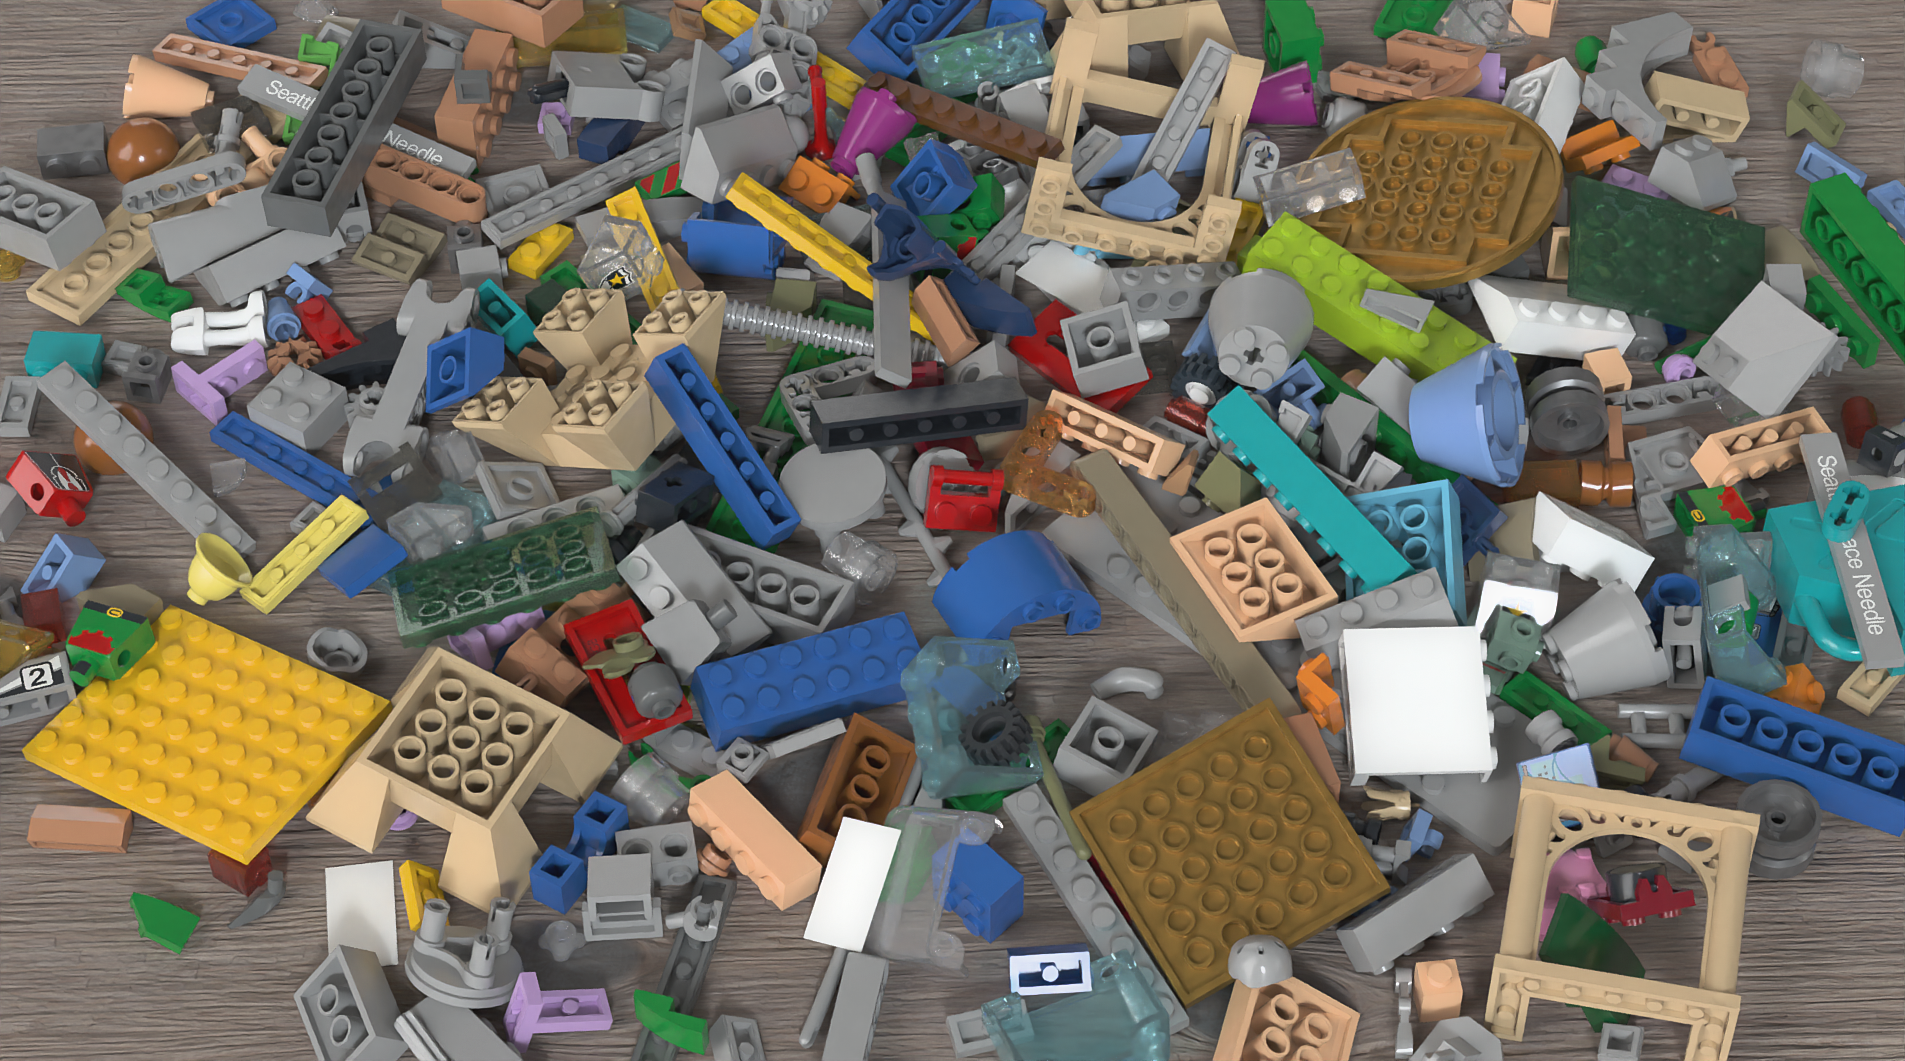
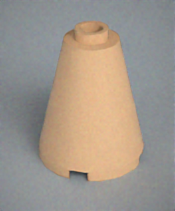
M132 55L128 70L130 75L125 86L123 118L205 116L206 110L212 111L215 91L209 90V83L142 55Z

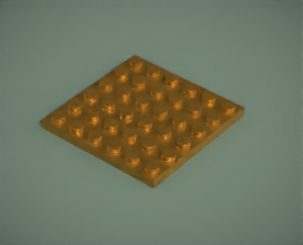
M1270 697L1069 811L1071 819L1086 841L1185 1009L1192 1007L1235 982L1236 979L1232 978L1228 971V957L1231 948L1238 940L1250 935H1272L1283 941L1288 950L1391 892V887Z

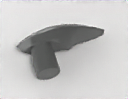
M272 870L268 873V887L266 890L250 901L243 912L227 924L229 929L242 926L262 917L280 902L286 891L283 873L279 870Z

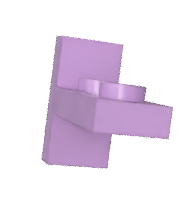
M254 339L199 375L183 361L172 366L171 371L176 391L214 425H218L228 416L224 398L229 397L233 392L252 380L257 379L268 371L263 346Z
M531 588L467 620H464L454 611L440 617L451 649L466 661L484 670L494 667L490 652L520 638L531 627L536 630L546 621L537 594Z
M522 972L519 974L503 1019L507 1041L511 1042L520 1053H526L533 1033L609 1030L613 1022L605 988L540 991L536 972Z

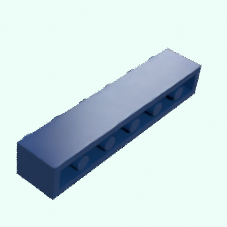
M685 343L656 356L644 377L707 472L715 476L714 483L757 548L766 550L789 538L801 522V518Z

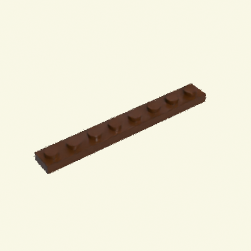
M881 71L876 72L862 86L876 92L880 88L888 90L896 97L895 103L902 110L910 112L919 124L1035 169L1039 157L1055 160L1065 150L1061 139Z

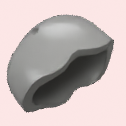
M323 627L316 631L309 639L307 644V661L310 666L346 682L353 681L364 670L368 654L367 648L353 632L345 629L337 630L331 627Z
M1258 934L1246 936L1238 940L1231 948L1228 957V971L1232 978L1239 979L1247 987H1265L1293 976L1291 954L1283 941L1275 936Z

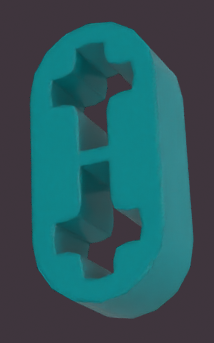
M1845 481L1837 487L1824 512L1821 532L1825 538L1832 542L1842 543L1851 540L1867 511L1870 499V491L1864 484L1857 481ZM1850 497L1855 498L1852 505L1846 504ZM1839 518L1845 519V523H1842L1841 526L1836 525Z

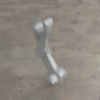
M1395 967L1394 993H1399L1398 1015H1400L1395 1039V1059H1410L1411 1055H1413V1034L1411 1023H1409V1016L1411 1015V998H1409V994H1411L1412 968Z

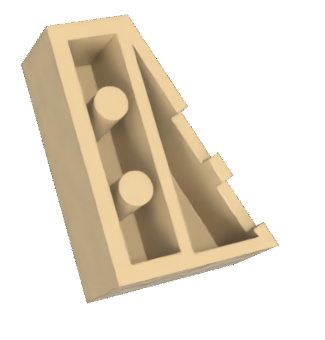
M1654 71L1644 87L1650 102L1667 119L1663 144L1673 143L1674 139L1688 138L1694 135L1707 137L1712 143L1736 142L1750 120L1745 93L1742 91Z

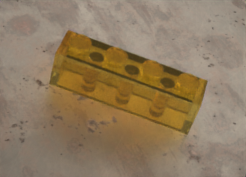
M624 8L584 11V16L546 48L513 36L514 48L518 49L517 69L530 66H550L552 51L605 54L628 53Z

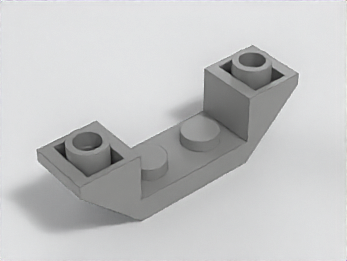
M680 723L642 738L646 744L651 746L657 757L694 777L701 774L713 777L728 770L741 784H745L752 779L770 758L769 752L740 737H737L728 749L715 752L711 739Z

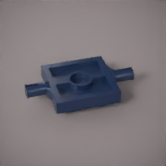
M1461 474L1452 484V487L1458 495L1460 502L1464 567L1478 551L1489 561L1496 559L1488 550L1498 556L1499 549L1489 539L1507 520L1508 516L1467 477Z

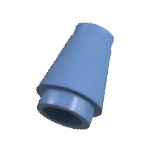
M272 298L268 302V335L281 343H286L289 337L292 340L296 339L301 329L299 318L285 298Z

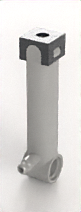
M1905 421L1889 429L1878 425L1867 430L1857 463L1886 478L1900 472L1905 461Z

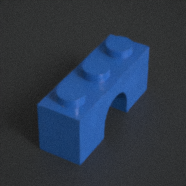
M597 791L591 794L574 815V831L567 847L562 850L551 844L529 871L533 899L566 915L587 888L588 857L614 855L617 851L615 832L630 830L627 806Z

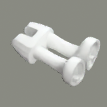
M259 290L250 293L247 307L238 311L204 312L202 307L174 313L171 316V328L173 330L171 335L172 350L189 355H208L209 347L245 346L254 339L263 348L269 347L270 336L267 333L268 306L264 291Z

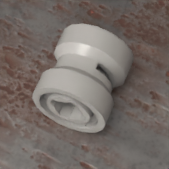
M1548 710L1539 714L1529 723L1525 730V735L1533 744H1538L1541 747L1542 755L1575 747L1578 744L1576 735L1570 729H1565L1562 726V719L1554 710Z

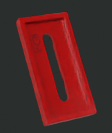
M1055 299L1034 319L1037 333L1032 337L1016 336L1008 344V347L1012 354L1059 390L1082 398L1073 376L1069 358L1046 341L1050 335H1057L1064 340L1060 320L1077 315ZM1147 367L1148 380L1083 399L1113 413H1117L1153 378L1152 371Z
M632 599L563 625L564 634L581 667L594 655L608 650L604 644L607 638H617L623 634L640 632L643 639L648 641L649 646H653L641 628L645 622ZM656 650L655 655L650 660L635 663L633 670L647 662L665 664V662ZM583 669L623 746L693 718L692 708L684 693L680 705L670 717L656 719L641 716L633 703L622 676L606 679L603 676L602 669Z

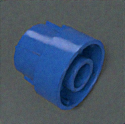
M1678 573L1656 577L1655 583L1650 588L1649 594L1644 598L1642 606L1651 621L1649 625L1655 635L1657 647L1663 648L1662 633L1665 606H1675V609L1683 605L1691 607L1703 606L1700 601L1701 589L1697 584V579L1693 580L1689 576Z

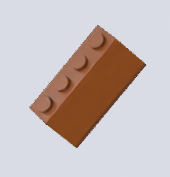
M855 712L844 724L846 732L836 735L795 837L823 868H827L843 817L885 827L891 826L921 748Z

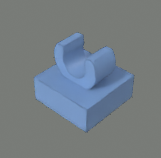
M295 262L286 273L297 282L291 283L287 287L285 294L295 300L302 292V295L297 300L298 304L313 298L314 295L318 296L320 294L327 300L333 292L331 288Z
M1420 808L1404 825L1399 840L1412 842L1410 858L1417 853L1421 857L1430 859L1434 849L1438 850L1444 836L1436 830L1428 829L1433 815Z

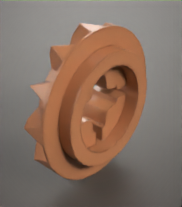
M304 336L297 341H293L289 337L286 343L276 342L275 349L268 351L267 366L270 373L276 377L289 362L294 363L290 355L297 354V365L307 369L323 361L322 351L318 348L315 341L307 342Z

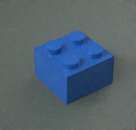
M969 828L934 857L936 900L946 911L951 912L953 910L961 917L965 927L973 935H981L991 944L1023 915L1024 876Z

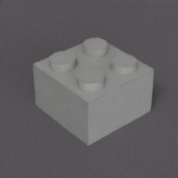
M1127 301L1060 320L1073 376L1082 399L1149 379L1137 329Z
M289 362L247 405L250 421L314 456L348 420L345 415L344 404L349 403L345 387Z
M1092 696L1060 745L1053 767L1060 779L1095 797L1142 770L1150 757L1159 730Z

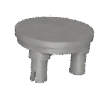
M815 443L796 453L786 463L780 474V488L801 518L800 524L813 529L815 535L819 537L820 551L825 557L829 555L828 548H830L831 558L837 557L842 553L841 531L853 528L867 519H878L885 513L883 498L887 489L886 470L879 456L870 448L821 454Z
M504 897L492 899L487 926L481 930L467 926H446L447 916L450 911L449 903L437 898L427 900L424 906L425 911L421 928L416 931L414 943L408 949L405 960V972L411 983L425 995L442 1003L457 1007L490 1008L509 1002L519 974L524 972L521 957L511 945L512 933L510 932V927L516 908L515 903H510V899Z

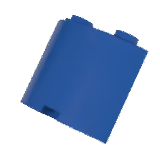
M778 196L793 207V197ZM730 200L715 204L703 201L702 219L701 212H694L687 222H683L681 239L682 242H687V264L694 272L776 280V269L779 267L783 268L786 258L785 244L787 240L774 231L766 229L760 221L746 211L738 209Z
M1031 530L1014 531L999 535L969 551L967 556L970 559L958 570L954 567L950 568L940 581L932 599V603L973 662L1006 653L1011 629L1018 625L1033 623L1040 619L1068 612L1070 614L1065 629L1068 635L1091 631L1100 627L1101 624L1099 603L1053 540L1047 539L1043 533Z

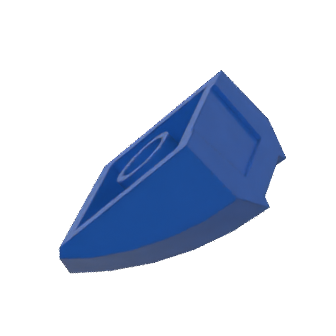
M929 139L891 184L890 189L894 197L906 201V209L916 216L950 214L977 188L978 184L974 181L963 161V156L950 145Z

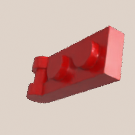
M322 294L291 307L301 322V329L311 341L316 342L325 360L362 344L358 338L354 337Z

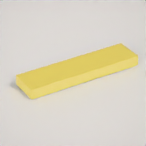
M341 494L253 577V582L250 586L239 590L243 599L264 614L270 613L369 519L366 510Z

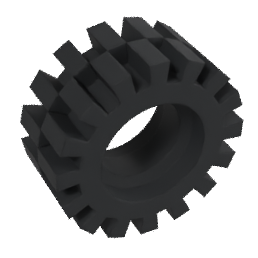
M998 700L997 705L993 701L986 702V709H983L980 705L975 709L978 714L975 716L969 714L966 717L969 724H962L960 727L963 734H959L958 740L961 742L962 750L978 769L986 773L989 770L993 773H999L1000 766L1006 771L1011 768L1010 762L1013 760L1018 764L1022 760L1019 754H1027L1030 749L1026 744H1032L1033 737L1030 735L1033 733V730L1028 721L1012 702L1006 703L1004 700ZM1000 731H1003L998 738L989 742V740L995 734H997Z

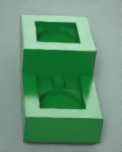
M136 268L115 288L117 294L144 312L171 322V316L174 313L187 310L194 303L189 291L167 286L161 274Z
M639 989L635 990L633 996L636 1018L657 1036L680 1048L701 1055L705 1054L709 1044L707 1020L676 1013L673 997Z

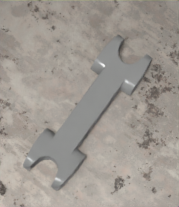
M418 278L413 283L404 298L397 317L398 335L406 336V339L374 416L357 415L353 421L343 454V470L345 475L358 477L367 465L382 459L393 462L391 474L393 484L407 486L412 481L421 465L429 441L427 427L418 426L426 408L427 346L469 327H476L480 307L478 289L465 287L454 300L447 303H437L431 300L433 294L431 280Z

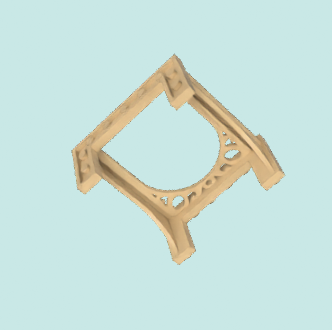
M1067 17L1049 94H1053L1045 130V134L1061 139L1065 150L1055 160L1039 157L1021 233L1097 249L1103 252L1129 256L1139 260H1161L1168 265L1225 262L1242 207V201L1231 199L1241 135L1245 132L1265 61L1237 54L1231 55L1219 98H1214L1199 126L1210 128L1212 131L1202 190L1195 203L1185 212L1171 219L1157 222L1130 221L1111 215L1094 205L1081 192L1074 180L1071 156L1082 101L1164 119L1179 89L1090 70L1100 24ZM1068 191V192H1070L1072 195H1067V196H1066V192ZM1069 205H1079L1083 207L1084 212L1081 213L1064 208ZM1189 219H1198V221L1194 224ZM1180 227L1186 230L1190 236L1173 233L1172 229Z
M1523 776L1510 858H1514L1502 940L1500 952L1495 954L1483 1027L1497 1038L1522 1042L1529 999L1534 997L1690 1024L1691 1029L1684 1061H1727L1740 1011L1741 996L1736 995L1748 874L1759 830L1760 814L1748 813L1743 810L1711 807L1701 803L1669 800L1664 797L1632 794L1622 790L1590 787L1585 784L1553 781L1543 777ZM1560 819L1581 822L1583 828L1579 831L1569 830L1562 825ZM1555 834L1564 839L1561 842H1552ZM1612 834L1644 837L1663 844L1682 856L1699 876L1707 898V917L1699 987L1693 988L1536 961L1548 877L1558 859L1576 844L1594 837ZM1692 840L1710 843L1712 846L1704 851H1693L1687 844ZM1703 862H1708L1707 867L1703 864Z

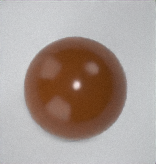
M135 118L121 124L111 135L107 145V163L113 176L125 185L130 181L153 175L156 171L169 165L177 156L181 145L175 133L163 122L152 118Z
M107 400L154 445V433L151 423L139 408L128 402ZM76 425L73 437L75 452L80 462L88 470L102 475L127 473Z

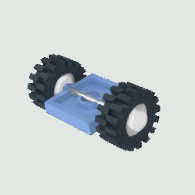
M1209 309L1182 352L1185 359L1171 383V389L1174 390L1172 392L1173 397H1180L1177 403L1181 407L1186 404L1188 406L1186 411L1192 414L1193 410L1197 411V416L1201 418L1216 406L1215 404L1220 398L1229 394L1236 386L1239 385L1242 389L1245 387L1223 374L1219 368V359L1208 325Z

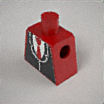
M22 450L5 476L6 479L39 516L63 518L69 527L81 524L86 518L84 508L93 496V488L77 456Z

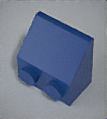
M469 327L427 346L425 412L432 414L474 396L504 370V337Z

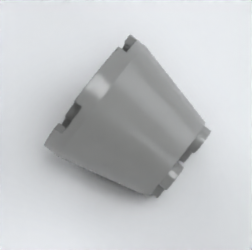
M1257 268L1256 272H1248L1235 277L1231 275L1219 285L1211 299L1208 325L1219 359L1221 372L1241 385L1255 387L1259 390L1269 388L1272 383L1284 375L1308 344L1313 331L1314 312L1309 299L1305 295V289L1301 284L1282 272Z
M1621 578L1607 583L1547 631V633L1541 635L1545 648L1548 651V654H1546L1548 663L1555 675L1560 673L1563 677L1562 686L1570 702L1577 699L1654 686L1670 678V671L1664 651L1661 647L1655 648L1657 641L1649 625L1651 621L1631 586L1627 582L1622 583Z

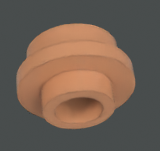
M707 843L704 849L699 848L697 850L698 868L708 876L716 877L717 875L722 877L728 875L732 859L726 852L720 851L711 843Z

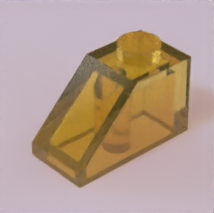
M0 620V679L26 661L37 658L54 641V633Z

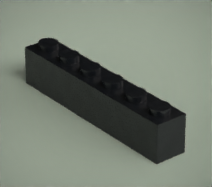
M1016 377L815 400L811 401L809 432L820 453L827 454L1023 430L1027 426L1029 398Z

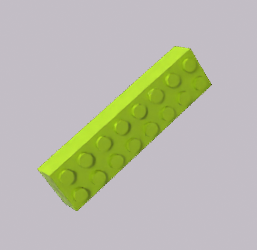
M1286 211L1249 251L1241 273L1256 272L1257 268H1266L1292 277L1305 289V295L1309 299L1314 312L1315 326L1376 365L1384 356L1391 362L1394 358H1397L1410 369L1411 372L1408 376L1418 380V382L1492 343L1434 305L1420 333L1360 307L1366 289L1416 298L1421 297ZM1512 356L1514 363H1516L1517 358Z

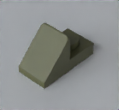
M1803 80L1797 82L1787 102L1786 136L1790 137L1806 128L1828 150L1837 144L1846 123Z
M1606 735L1590 746L1600 788L1623 791L1632 785L1639 784L1642 786L1645 782V768L1634 766L1627 761L1609 760L1610 735Z

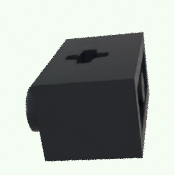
M677 461L649 483L640 487L635 496V505L637 506L635 521L660 532L681 520H684L688 525L712 506L715 476Z

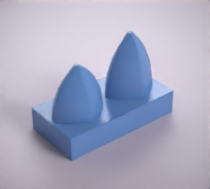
M1815 141L1807 144L1795 170L1797 174L1811 183L1846 173L1854 184H1857L1860 188L1864 186L1868 175Z

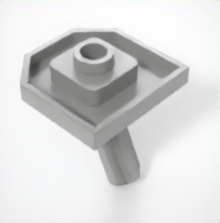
M1466 1016L1440 1020L1408 1061H1504L1501 1040L1472 1018Z

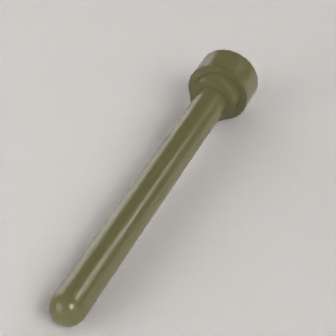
M1024 716L1033 730V733L1030 734L1033 737V742L1026 745L1030 749L1029 751L1077 857L1080 860H1088L1092 852L1070 817L1069 811L1073 810L1043 745L1046 735L1044 726L1038 716Z

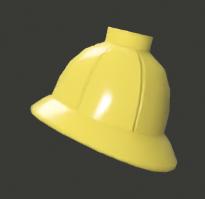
M201 533L196 538L197 553L188 571V582L191 588L188 590L187 595L191 600L205 606L208 600L218 601L224 599L238 588L248 587L252 584L253 578L248 565L227 541L211 533Z

